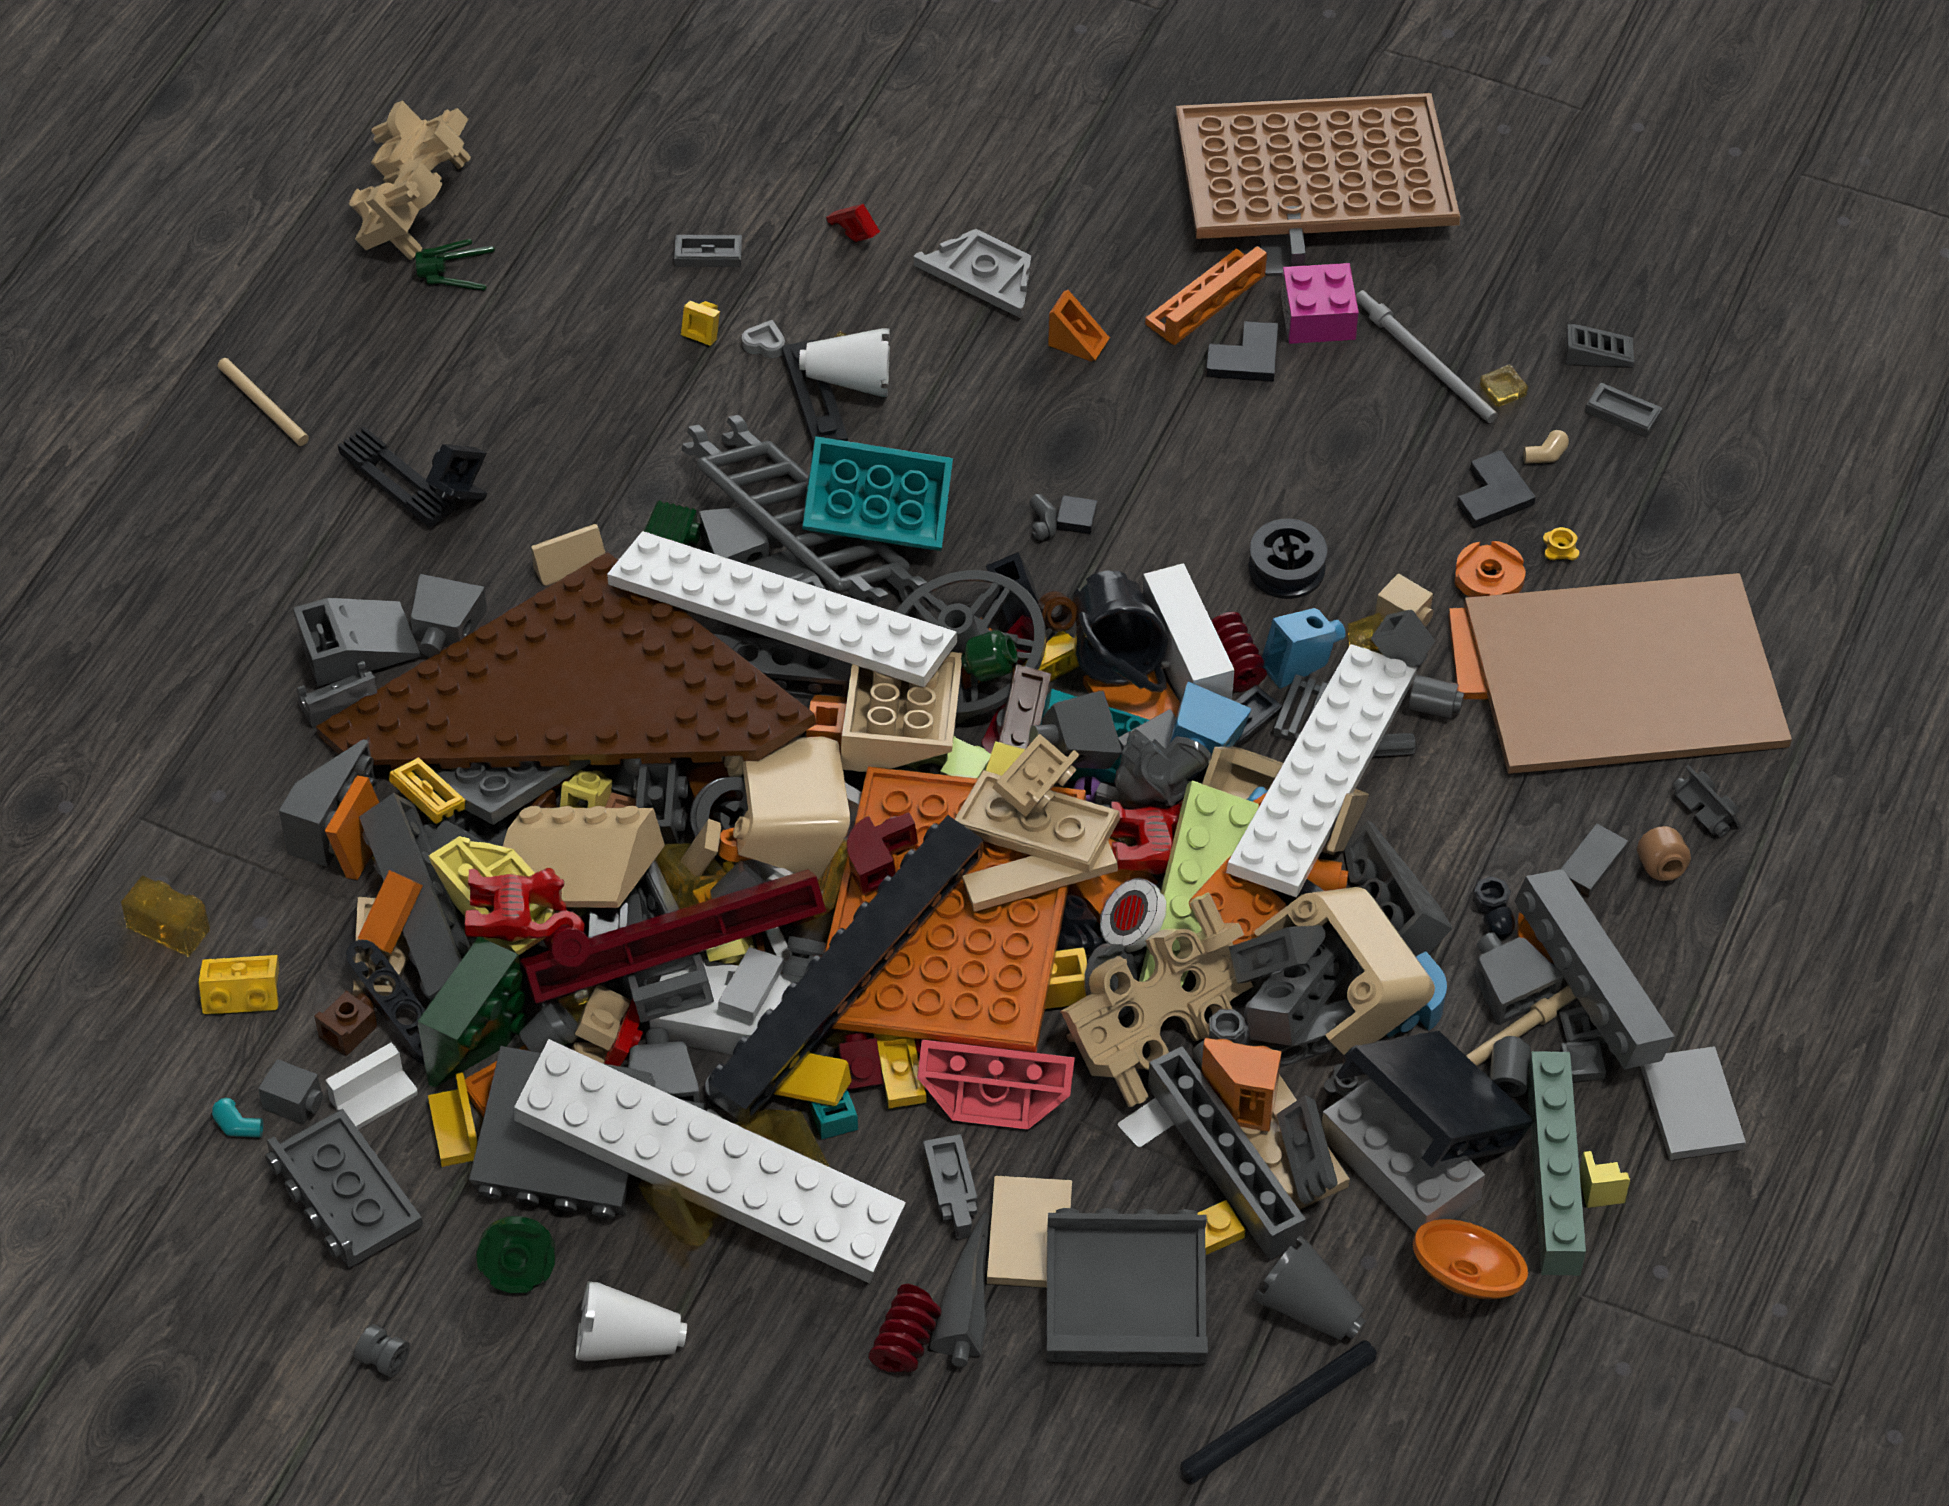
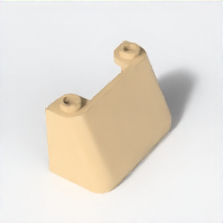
M823 736L794 738L759 761H743L742 756H725L724 766L727 768L729 776L741 777L744 774L748 810L744 817L740 816L733 830V836L737 838L738 855L779 868H785L795 873L809 869L819 880L843 842L850 824V811L838 741Z

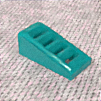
M847 1089L837 1106L821 1105V1103L808 1101L821 1140L858 1130V1116ZM843 1109L841 1112L825 1115L826 1112Z

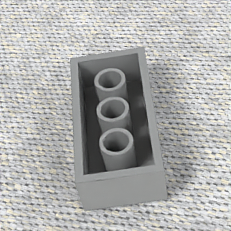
M1371 1079L1323 1111L1322 1127L1327 1144L1415 1233L1424 1223L1438 1219H1454L1481 1199L1485 1174L1471 1160L1431 1168L1421 1157L1434 1139Z

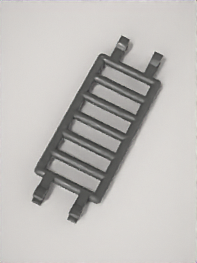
M739 415L728 417L726 423L732 427L733 431L723 433L721 440L727 445H736L738 448L723 452L708 441L707 433L699 424L688 427L687 433L693 438V441L683 443L681 450L688 455H696L699 458L697 467L834 591H847L856 600L876 606L875 602L886 600L888 593L881 588H873L869 585L871 583L886 579L899 591L902 601L912 594L914 590L927 583L920 576L912 577L908 573L910 569L909 563L885 542L862 539L865 544L817 557L808 547L847 536L815 531L794 536L785 527L802 523L805 507L772 516L763 508L806 496L809 474L773 442H760L748 431L746 422ZM767 455L775 462L772 465L729 476L718 468ZM784 475H790L797 482V484L749 496L740 488ZM878 554L889 563L845 577L838 576L831 569L832 567Z

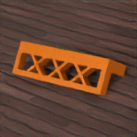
M1258 246L1246 255L1236 248L1145 318V325L1171 344L1176 345L1265 276L1267 253ZM1164 317H1166L1165 325L1162 322H1160V320Z

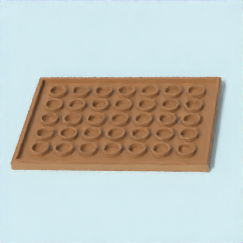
M1432 93L1176 106L1175 115L1196 239L1289 234V229L1302 228L1303 233L1460 225L1459 208ZM1286 206H1299L1294 209L1286 208ZM1300 212L1301 219L1287 218V213L1297 214Z
M1740 573L1465 598L1464 608L1466 609L1508 774L1788 748L1791 745L1792 738Z

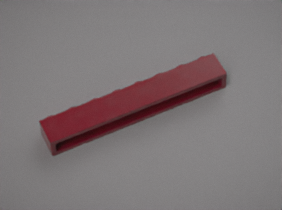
M809 869L590 937L588 938L590 942L589 956L582 964L575 967H567L560 964L554 958L551 950L520 959L530 995L536 1003L814 916L826 912L817 876Z

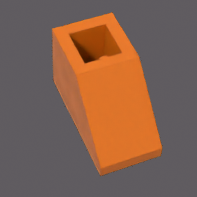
M815 695L810 701L809 710L815 715L816 725L806 730V737L823 736L838 741L840 755L847 697Z

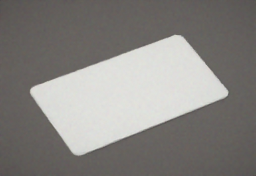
M1156 1098L1118 1123L1122 1131L1138 1147H1142L1174 1125Z

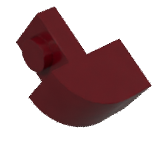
M909 812L898 817H890L878 826H874L870 817L867 816L860 820L851 830L847 840L849 863L852 876L863 895L878 889L886 876L891 875L893 877L895 875V865L891 855L918 844L916 825Z

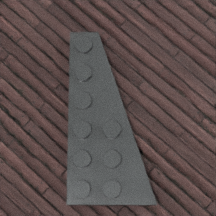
M571 760L570 766H541L540 761H521L520 767L492 768L490 762L471 763L470 768L457 767L437 774L466 800L465 810L494 825L547 790L557 786L577 771L585 768L591 761Z

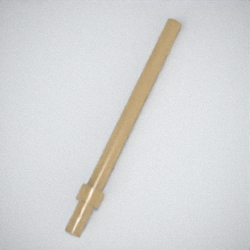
M1566 986L1549 999L1542 998L1530 1007V1012L1466 1056L1476 1066L1480 1065L1492 1056L1493 1044L1506 1036L1520 1037L1538 1024L1545 1025L1557 1016L1558 1010L1577 997L1574 996L1571 987Z

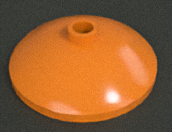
M1452 1219L1433 1220L1421 1225L1413 1239V1250L1423 1269L1441 1285L1463 1296L1480 1299L1508 1297L1519 1292L1528 1277V1268L1524 1258L1509 1242L1488 1229L1472 1223Z

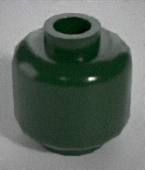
M993 630L967 640L965 653L961 655V660L967 674L972 673L977 680L987 682L1011 673L1014 663L1018 660V654L1015 644L1009 635L1004 636L1002 632Z

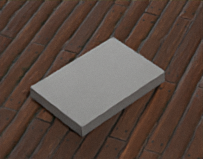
M1715 1046L1666 1053L1662 1061L1640 1066L1669 1160L1744 1149L1746 1141Z

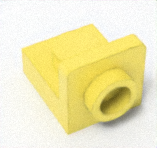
M750 935L706 949L709 962L719 960L723 964L739 966L748 948L755 949Z

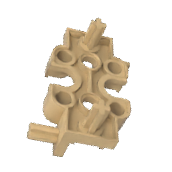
M402 100L394 104L386 122L372 128L371 132L375 135L373 140L377 144L382 142L383 145L376 152L371 163L385 176L383 180L386 183L375 188L371 186L361 191L356 189L349 202V205L363 219L361 229L355 240L365 250L389 240L409 260L415 257L416 252L422 250L420 244L408 233V230L419 210L426 207L436 197L442 186L440 182L441 176L437 172L431 173L430 171L439 163L450 160L460 169L471 158L462 148L464 142L459 137L468 118L458 108L452 111L447 109L441 116L427 121L426 119L421 120Z
M1210 893L1197 896L1190 902L1202 931L1195 934L1189 929H1164L1145 940L1149 952L1155 961L1154 972L1148 980L1138 982L1133 979L1127 965V960L1117 956L1093 970L1089 980L1090 995L1061 1011L1071 1032L1067 1035V1039L1070 1042H1076L1091 1075L1114 1077L1128 1107L1140 1104L1146 1100L1145 1098L1149 1097L1136 1069L1149 1070L1150 1061L1169 1053L1160 1036V1028L1168 1017L1177 1016L1182 1019L1193 1041L1209 1038V1023L1207 1024L1204 1018L1206 1008L1208 1006L1211 1008L1212 1015L1219 1009H1232L1230 1001L1253 987L1251 981L1237 983L1229 946L1233 945L1232 942L1244 935L1239 923L1223 922ZM1175 939L1180 944V952L1177 956L1172 951V944ZM1188 970L1193 972L1196 977V985L1190 992L1185 991L1180 983L1182 974ZM1113 974L1118 978V987L1115 992L1110 988V979ZM1124 1006L1131 1007L1135 1015L1132 1025L1127 1028L1123 1027L1118 1019L1119 1012ZM1146 1042L1149 1043L1151 1053L1147 1059L1143 1057L1142 1053Z

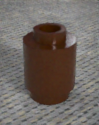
M1051 591L1044 594L1038 601L1045 625L1051 630L1062 632L1070 629L1075 624L1077 607L1065 594ZM1060 605L1059 612L1051 615L1052 610Z

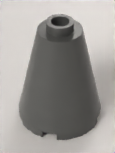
M1300 1235L1296 1239V1245L1300 1248L1296 1250L1290 1246L1263 1281L1266 1283L1263 1286L1266 1290L1265 1294L1257 1290L1253 1299L1268 1308L1339 1341L1345 1336L1353 1339L1366 1322L1361 1317L1365 1309L1312 1245Z

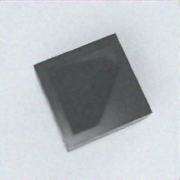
M1599 1040L1561 1043L1560 1052H1570L1572 1082L1605 1079L1606 1069Z

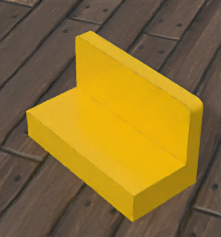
M463 1073L456 1074L458 1089L428 1095L442 1167L474 1161L478 1143Z

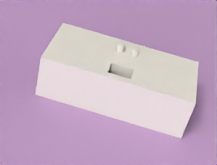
M1184 563L1145 573L1143 575L1142 595L1148 606L1160 617L1164 624L1168 643L1161 666L1165 669L1179 701L1181 702L1188 681L1232 700L1234 668Z
M702 959L714 1001L649 1020L650 1029L663 1028L667 1030L669 1042L682 1041L688 1047L733 1055V1050L737 1043L744 1036L750 1037L758 1028L757 1024L761 1016L768 1009L774 1010L782 1001L781 997L786 988L794 981L798 983L803 977L780 973L755 1020L751 1021L721 1011L718 1008V1001L738 966L715 961L709 962V960ZM696 965L662 974L660 981L697 971Z

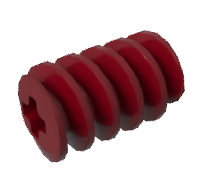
M1234 611L1218 615L1211 622L1234 668L1233 691L1244 692L1251 689L1254 685L1258 686L1267 676V672L1262 668L1264 660L1261 655H1258L1259 650L1253 644L1254 640L1248 634L1247 626L1245 623H1242V616Z
M908 1283L898 1287L897 1295L891 1302V1308L885 1315V1322L880 1326L879 1335L875 1338L873 1348L868 1353L869 1360L873 1365L893 1373L901 1371L914 1372L917 1370L919 1365L916 1359L924 1355L922 1345L929 1343L930 1335L928 1332H932L936 1328V1322L933 1319L939 1318L942 1314L941 1308L933 1301L928 1292Z

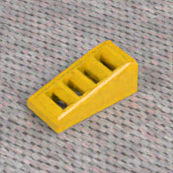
M1065 631L1057 632L1046 643L1044 657L1038 669L1051 673L1050 682L1079 666L1074 649L1075 638Z

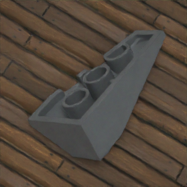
M1367 820L1348 841L1344 849L1349 880L1355 884V887L1363 888L1369 892L1415 956L1425 951L1429 954L1453 928L1438 903L1376 826Z

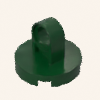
M524 1216L504 1217L493 1222L482 1232L476 1251L477 1267L480 1273L483 1272L490 1279V1284L494 1288L508 1293H526L533 1290L534 1285L541 1283L543 1280L545 1282L550 1277L556 1260L555 1242L549 1230L536 1220Z

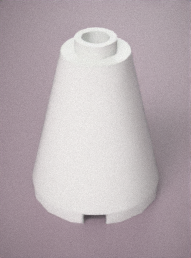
M881 328L807 343L806 350H800L799 370H806V377L887 397V388H881L882 384H888L890 346L888 341H883V337H890V329Z
M587 1282L581 1310H583L577 1333V1360L596 1361L675 1354L677 1346L684 1347L687 1323L681 1322V1315L679 1313L604 1284Z

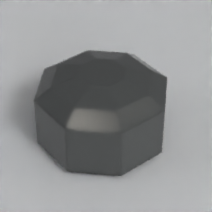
M1219 1009L1210 1017L1209 1038L1215 1040L1227 1039L1239 1044L1245 1039L1244 1017L1235 1009Z

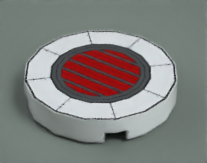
M1135 878L1125 881L1113 891L1101 913L1100 929L1104 940L1108 944H1123L1126 947L1124 950L1129 953L1147 945L1145 940L1160 931L1165 919L1166 900L1164 895L1160 893L1159 888L1148 880Z

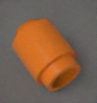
M1317 859L1307 879L1324 891L1344 889L1347 886L1349 871L1342 870V862Z

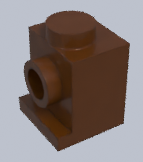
M346 990L323 1013L319 1011L314 1016L318 1037L347 1056L377 1028L373 1002L362 993L355 997Z

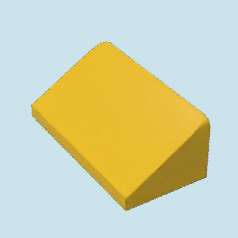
M809 1053L774 1094L837 1106L852 1081L848 1062L843 1059Z

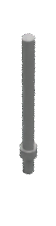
M1364 290L1356 294L1357 303L1370 314L1369 318L1378 327L1387 329L1487 423H1491L1497 418L1498 413L1393 318V312L1383 303L1378 304Z

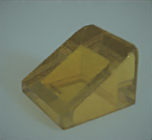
M1376 613L1347 624L1349 646L1352 644L1382 654L1371 639L1384 620L1382 615Z

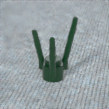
M465 239L436 248L423 249V251L416 252L418 277L427 278L428 285L444 284L485 291L487 288L485 284L441 277L440 273L446 272L447 260L492 253L495 251V247L488 246L446 253L472 244L471 239Z

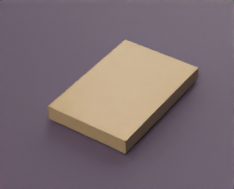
M995 1176L987 1284L1047 1288L1048 1213H1056V1210L1061 1208H1071L1072 1180Z

